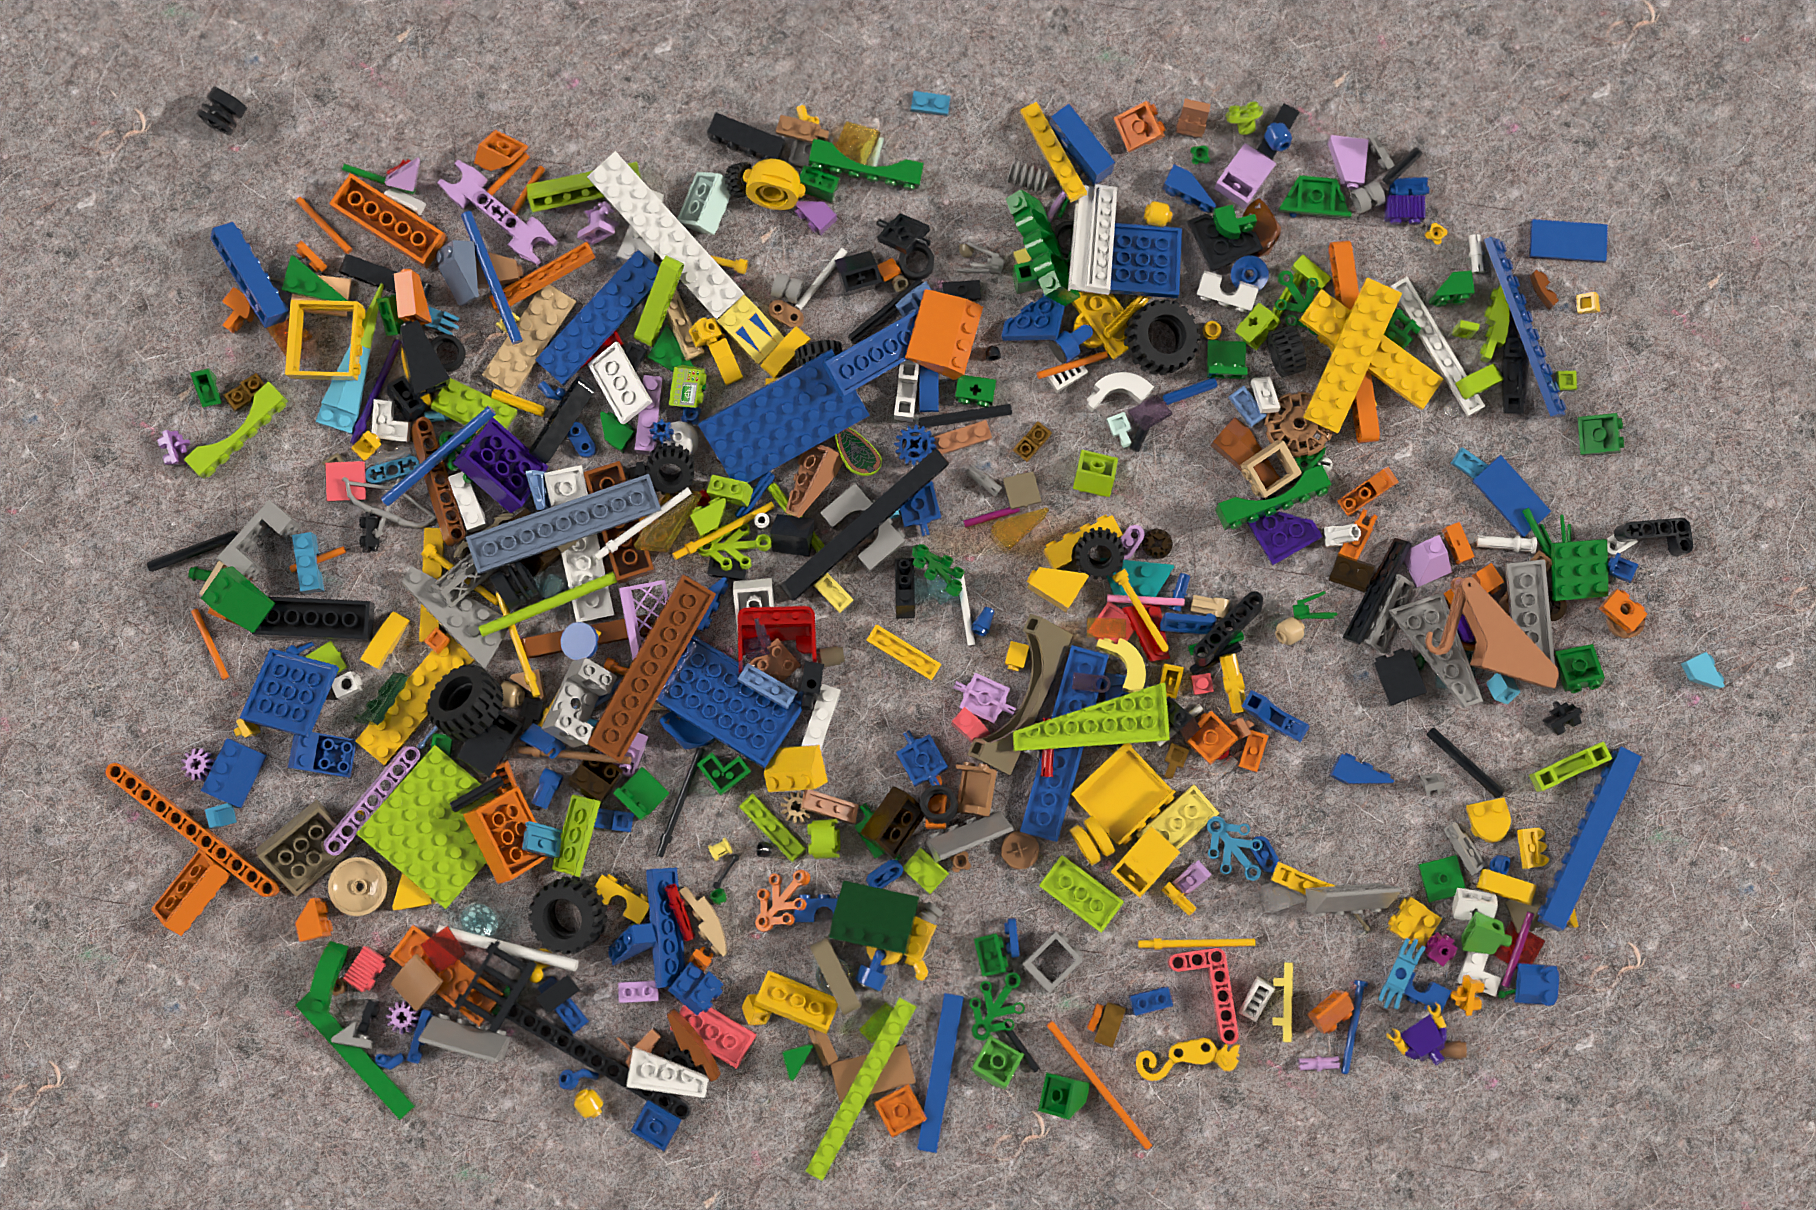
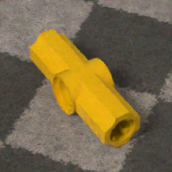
M1236 653L1220 656L1224 676L1222 677L1226 694L1228 693L1232 713L1244 712L1246 710H1244L1242 704L1246 699L1245 685L1242 673L1239 671Z

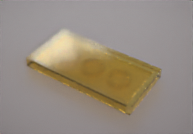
M691 491V495L647 525L635 542V548L637 550L668 552L691 515L692 510H694L702 497L700 492ZM677 492L674 493V496L666 493L660 503V507L675 497Z

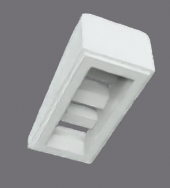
M1085 366L1079 367L1080 373L1075 368L1071 369L1075 375L1073 377L1068 371L1064 372L1068 380H1065L1061 373L1046 378L1055 392L1058 393L1087 374L1088 371ZM1058 375V377H1059L1060 380L1062 381L1061 384H1059V382L1056 380L1055 376Z
M1257 976L1239 1013L1257 1022L1275 990L1273 984ZM1259 985L1266 988L1267 991L1265 992L1259 989ZM1255 992L1264 996L1263 999L1255 996ZM1251 999L1260 1003V1005L1257 1006L1251 1003ZM1247 1006L1256 1010V1013L1247 1010Z

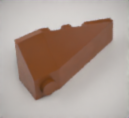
M1236 417L1210 445L1239 471H1242L1240 464L1262 450L1251 430ZM1268 458L1253 467L1265 489L1280 479Z

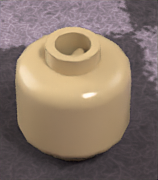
M1289 617L1277 625L1276 638L1282 644L1293 645L1304 637L1305 626L1301 620Z
M509 681L501 683L503 689L502 706L508 708L520 706L525 698L522 686Z

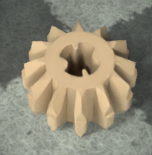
M791 791V799L784 796L788 803H781V806L787 807V809L781 811V813L786 814L789 812V815L786 817L787 821L794 816V824L797 823V817L803 823V815L807 818L811 816L804 809H801L800 812L792 810L793 803L801 804L803 797L800 798L801 791L797 792V797Z

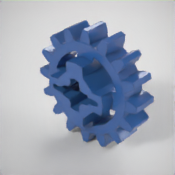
M915 424L914 429L907 426L908 431L906 432L902 429L901 433L903 435H897L896 438L899 442L894 443L895 447L899 448L895 451L896 454H901L899 459L901 461L906 459V465L912 462L914 467L917 462H921L929 455L932 449L936 448V445L932 444L935 438L930 437L931 431L929 430L925 433L926 428L922 426L919 429L917 424ZM906 440V441H907V445H906V447H905L904 450H903V444H904V441ZM914 442L919 446L917 449L912 446ZM928 442V447L925 452L924 445ZM912 455H919L920 457H915V458H914V457H911V456H912Z

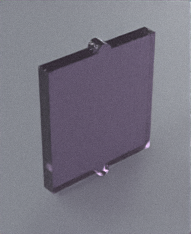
M1158 395L1129 410V414L1134 418V422L1138 423L1144 431L1173 415L1166 402H1163Z

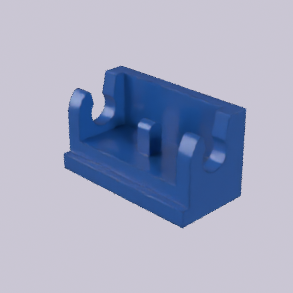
M532 723L519 737L521 742L527 743L526 746L528 747L533 746L544 754H548L551 749H554L549 755L551 759L555 758L562 750H565L566 747L562 741L543 731L542 727Z

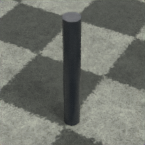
M1006 1022L1005 1027L1011 1028L1010 1025ZM1004 1030L1019 1053L1024 1054L1023 1058L1032 1071L1035 1073L1041 1069L1013 1030Z

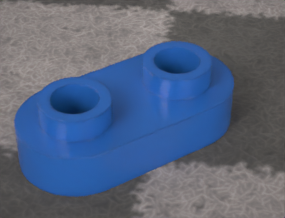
M575 422L567 436L578 454L583 458H589L594 455L596 446L583 424ZM575 428L579 429L578 434H573ZM587 444L589 445V448L587 450H583V445Z
M1263 836L1254 837L1252 840L1260 839L1263 843V847L1259 851H1254L1250 848L1257 863L1264 872H1274L1277 862L1280 861L1270 842ZM1257 841L1253 842V846L1255 848L1256 844L1258 843ZM1268 859L1272 861L1270 867L1266 866V860Z
M889 860L872 871L867 876L866 883L868 886L882 889L901 876L903 867L898 860Z
M1009 918L1008 923H1004L1005 935L1009 934L1010 941L1006 942L1007 954H1011V958L1019 957L1016 918Z

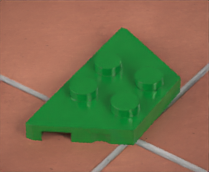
M1299 175L1278 212L1348 219L1352 217V213L1348 210L1345 203L1346 199L1340 191L1337 179Z

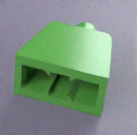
M1475 911L1461 936L1462 950L1494 954L1499 945L1509 947L1512 942V936L1504 934V926L1501 921Z

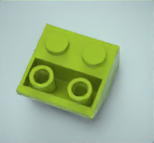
M719 497L709 502V506L705 508L700 506L692 510L690 521L699 538L719 529L726 507L725 498L721 500Z

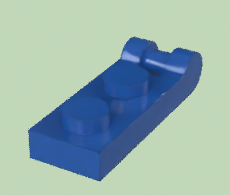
M1165 613L1160 622V631L1208 634L1212 630V626L1217 618L1211 613L1206 616Z

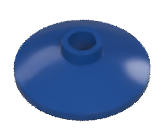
M1244 256L1238 259L1232 266L1231 281L1236 288H1238L1241 281L1258 286V291H1260L1268 281V267L1259 257ZM1248 270L1253 271V275L1247 276L1246 272Z

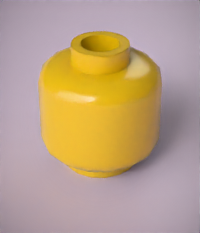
M1152 201L1150 205H1146L1144 219H1146L1148 225L1164 227L1167 222H1171L1173 212L1169 211L1168 204Z
M585 1088L574 1097V1107L582 1117L595 1118L602 1112L603 1100L593 1089L588 1090Z

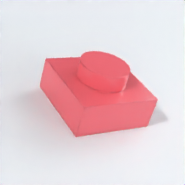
M1210 673L1191 676L1194 695L1214 692Z

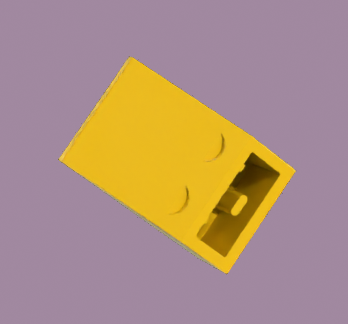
M1151 826L1116 864L1111 873L1140 898L1177 857L1180 851Z

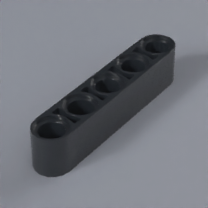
M345 254L339 273L377 288L382 283L384 285L383 290L396 294L394 273L399 272ZM421 281L425 298L427 299L431 285Z
M580 376L572 382L532 444L529 454L544 464L551 460L594 393L595 386Z
M1257 591L1248 593L1194 647L1193 660L1198 666L1209 664L1261 612L1263 607V596ZM1257 601L1259 604L1252 605L1250 602ZM1238 614H1244L1245 617H1244V618H1240V617H1238L1237 615H1238ZM1228 626L1231 627L1232 630L1227 631L1224 628ZM1216 639V640H1219L1220 642L1217 643V644H1214V643L1211 642V640ZM1204 652L1207 655L1204 657H1200L1198 653Z

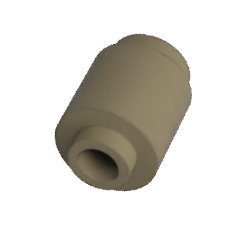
M843 647L819 649L820 653H816L818 663L824 664V667L841 665V662H845Z

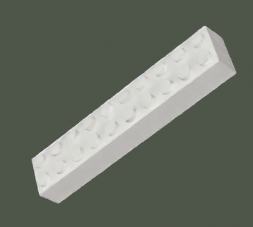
M616 151L587 176L662 260L668 255L684 263L680 280L716 320L745 295Z

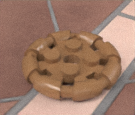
M1298 392V394L1288 393L1278 398L1280 409L1284 410V413L1282 415L1278 412L1267 413L1264 426L1267 427L1266 436L1269 442L1272 444L1276 440L1282 441L1286 438L1289 440L1286 446L1295 458L1318 453L1325 447L1324 444L1330 441L1333 434L1331 430L1302 418L1313 395L1307 392ZM1299 401L1300 406L1293 407L1292 402ZM1302 420L1305 425L1302 428H1297L1294 426V422ZM1280 424V429L1275 430L1274 426ZM1316 433H1318L1321 436L1319 440L1314 438ZM1306 442L1307 447L1299 448V444Z

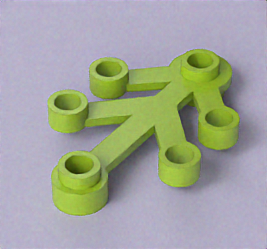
M744 524L738 527V530L733 535H731L730 531L698 548L697 552L703 557L711 556L721 564V568L724 571L732 568V561L730 558L723 557L717 551L727 552L740 562L742 569H749L752 565L750 557L744 556L737 550L758 548L760 551H767L771 548L772 543L771 538L766 534L759 535L754 541L737 542L742 536L745 537L750 534L749 525ZM722 538H728L724 543H718Z

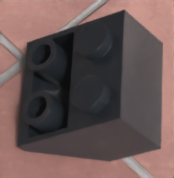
M871 250L834 260L844 296L881 287L882 279Z

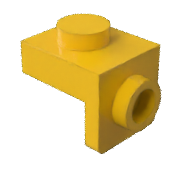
M368 430L351 449L363 461H366L381 446L380 439L375 433H370Z

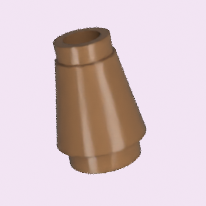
M1461 1040L1444 1043L1445 1048L1440 1051L1444 1057L1459 1060L1467 1058L1466 1042H1461Z

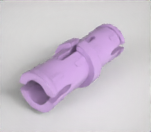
M1316 1056V1058H1299L1298 1064H1301L1299 1071L1339 1069V1063H1337L1339 1057L1321 1058V1056Z

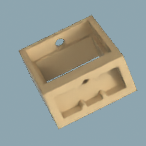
M1276 440L1240 464L1242 475L1252 485V492L1255 496L1262 498L1268 497L1302 474L1285 442ZM1273 453H1276L1287 475L1265 489L1253 467Z

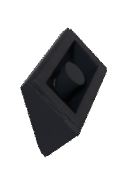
M567 974L537 996L536 999L549 1014L579 992L580 989L571 976Z

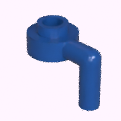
M566 1069L559 1076V1085L562 1089L573 1090L576 1088L580 1078L586 1077L597 1080L599 1073L587 1069H581L577 1072Z

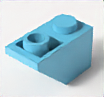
M1707 652L1681 663L1689 681L1713 689L1725 686L1722 674L1717 672L1714 666L1715 661Z

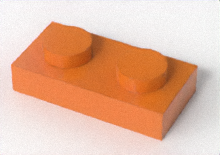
M1250 730L1251 734L1246 738L1238 767L1257 772L1269 735Z

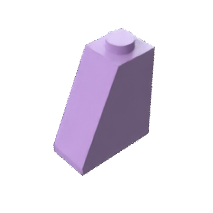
M1331 135L1328 140V147L1342 186L1350 190L1362 187L1365 180L1369 139Z

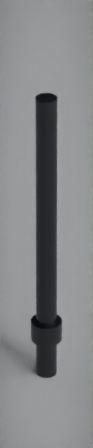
M701 747L696 750L665 832L661 834L659 839L661 842L656 856L663 858L668 843L670 844L673 837L671 835L698 769L697 763L701 761L705 751Z

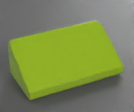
M1303 254L1291 267V270L1302 275L1305 281L1312 277L1316 278L1319 284L1315 289L1318 292L1332 279ZM1310 280L1309 284L1314 287L1315 281Z

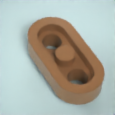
M774 300L770 303L769 314L773 319L791 329L796 326L800 328L803 325L804 316L800 310L782 300ZM777 306L781 307L779 312H776L774 309ZM793 315L798 317L796 321L791 320Z

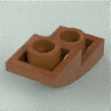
M1536 269L1529 276L1531 284L1539 299L1550 310L1559 300L1552 290L1545 288L1550 283L1547 275Z

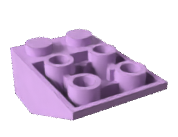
M1245 143L1216 182L1214 189L1246 209L1276 163Z

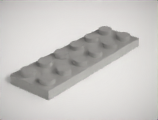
M1545 559L1505 563L1510 618L1555 665Z

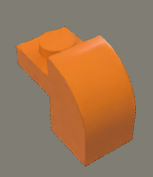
M233 287L222 301L233 310L223 323V326L231 333L238 331L242 327L244 319L251 323L255 314L245 295Z

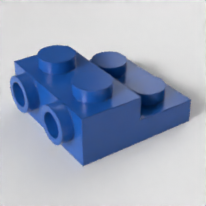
M690 962L668 991L698 1016L702 1011L706 1013L713 1005L711 1000L713 998L716 1000L723 992L720 989L723 983L710 971L705 974L694 963Z

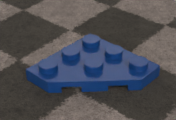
M1043 293L1042 298L1035 303L1032 301L1020 310L1021 313L1016 317H1010L1005 321L1001 336L1003 341L1057 340L1065 306L1046 297Z

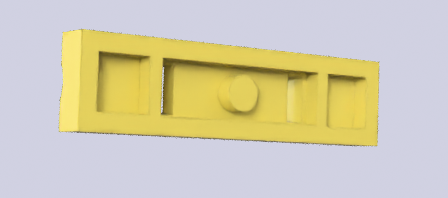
M1285 962L1284 978H1273V986H1284V1016L1273 1017V1025L1283 1026V1042H1292L1293 963Z

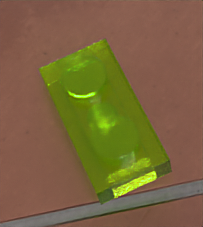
M885 1002L858 1029L872 1044L877 1039L893 1008Z

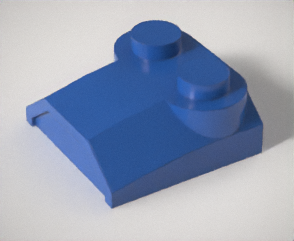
M1517 963L1514 1002L1547 1006L1554 1005L1558 999L1559 989L1557 966Z

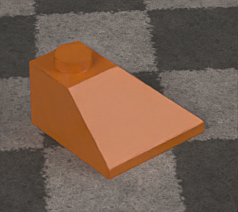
M495 130L478 145L474 163L485 170L493 171L512 164L528 149V145Z

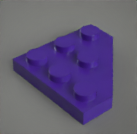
M1280 511L1269 517H1266V515L1259 517L1253 523L1246 522L1272 566L1323 537L1313 520L1296 517Z

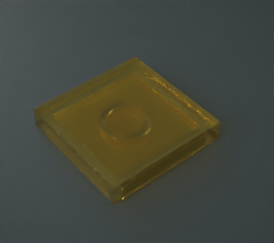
M846 121L835 147L849 159L868 165L881 133L878 130Z

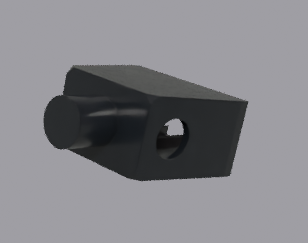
M805 661L800 671L796 700L801 702V709L812 710L813 704L816 703L819 697L824 664Z

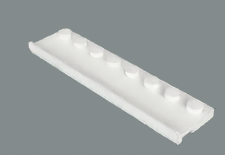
M1095 184L1094 187L1084 185L1087 195L1077 199L1075 202L1068 291L1073 289L1109 295L1117 187Z

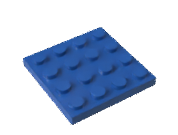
M1115 223L1109 293L1179 298L1182 228Z
M270 648L239 718L250 723L309 738L339 668L333 664Z

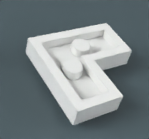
M374 399L371 433H375L381 439L410 441L411 422L393 420L395 401Z
M1467 951L1457 983L1462 985L1463 975H1469L1472 979L1481 980L1484 983L1483 993L1496 996L1501 978L1483 971L1489 954Z

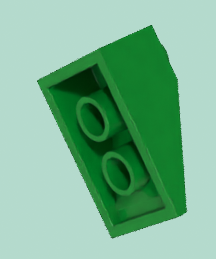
M233 566L221 569L200 598L214 611L251 633L256 631L275 605L269 597Z

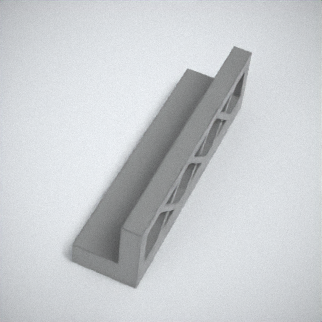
M470 553L434 582L431 587L442 596L446 604L451 608L498 568L478 575ZM467 577H471L470 584L467 587H463L464 580ZM457 589L455 597L450 600L447 594L451 590Z
M1396 574L1361 644L1371 646L1378 652L1384 653L1397 625V622L1388 611L1394 609L1393 606L1396 601L1397 607L1406 605L1415 584L1404 576ZM1403 584H1405V585H1407V586H1406L1404 592L1402 593V592H1401V588H1402ZM1389 619L1390 623L1386 628V621ZM1382 636L1380 645H1377L1379 637Z

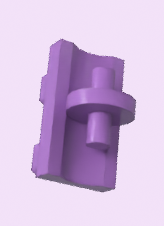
M163 431V436L157 439L162 449H168V454L163 455L165 465L186 464L187 462L184 458H186V447L190 445V440H183L182 434L179 435L178 431Z

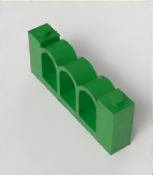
M1021 189L1005 198L1009 210L1014 216L1015 224L1024 237V246L1033 259V268L1039 278L1038 280L1044 295L1063 306L1080 298L1078 290L1070 289L1068 291L1070 270L1042 202Z

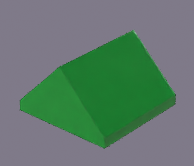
M812 1043L786 1049L782 1052L789 1080L794 1081L814 1046Z

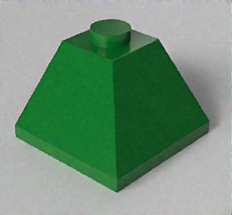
M1046 1072L1038 1111L1069 1120L1086 1103L1090 1083Z

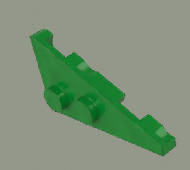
M290 256L282 286L283 292L323 301H348L295 256Z
M666 326L647 357L671 372H674V367L686 365L694 367L690 360L686 361L677 339L670 328ZM706 384L702 385L703 391L706 390Z

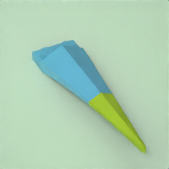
M382 283L362 321L364 336L361 338L363 353L359 359L361 374L358 375V381L332 380L321 402L322 405L316 422L352 435L355 430L354 426L360 416L367 367L379 311L377 299L382 298L384 289ZM351 344L337 372H349Z

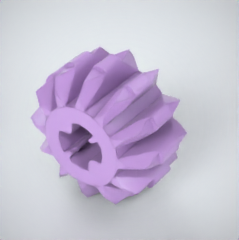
M202 748L199 751L192 749V754L185 753L188 759L181 760L182 763L186 764V766L181 767V770L187 771L185 776H191V780L196 781L199 779L203 781L205 776L208 777L209 770L213 767L210 764L214 763L215 759H209L211 753H205V750ZM198 761L201 762V765H199L198 768H195V765L198 764Z
M406 1000L402 1002V1005L399 1002H395L396 1009L394 1007L389 1008V1011L393 1014L386 1015V1018H392V1021L387 1024L388 1026L394 1024L393 1032L399 1029V1033L404 1034L405 1029L408 1033L412 1032L411 1026L417 1028L418 1024L414 1020L420 1019L419 1016H415V1013L419 1011L412 1010L413 1007L410 1004L408 1005ZM403 1012L404 1016H407V1020H404V1022L399 1017Z

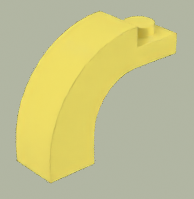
M1121 638L1117 645L1111 639H1099L1096 649L1118 657L1126 666L1127 677L1122 691L1133 693L1142 690L1145 685L1146 670L1138 650Z

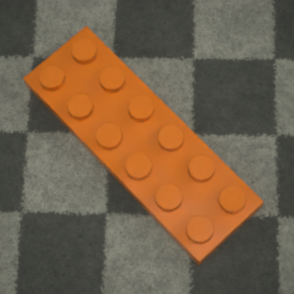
M412 925L389 957L404 967L417 954L443 981L436 993L453 1007H456L457 1005L454 1004L460 993H465L476 972L417 926ZM480 976L477 981L478 983L502 997L505 995ZM474 989L467 998V1000L489 1013L498 1004ZM462 1006L460 1012L476 1025L481 1027L485 1022V1019Z

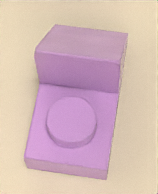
M1197 860L1172 883L1186 897L1208 879L1211 873Z

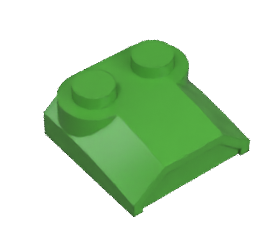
M990 1035L973 1063L971 1070L975 1075L995 1087L1006 1089L1024 1054L1019 1053Z

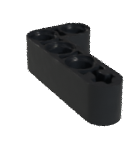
M1685 518L1628 522L1617 526L1614 530V536L1619 542L1667 539L1668 550L1671 555L1676 557L1690 553L1694 546L1691 525Z

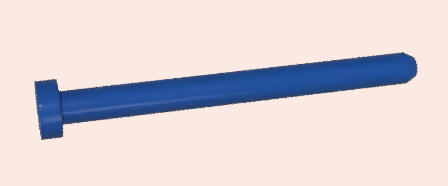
M1354 980V985H1357L1353 1002L1354 1010H1352L1341 1069L1342 1074H1348L1350 1069L1364 987L1368 986V982Z

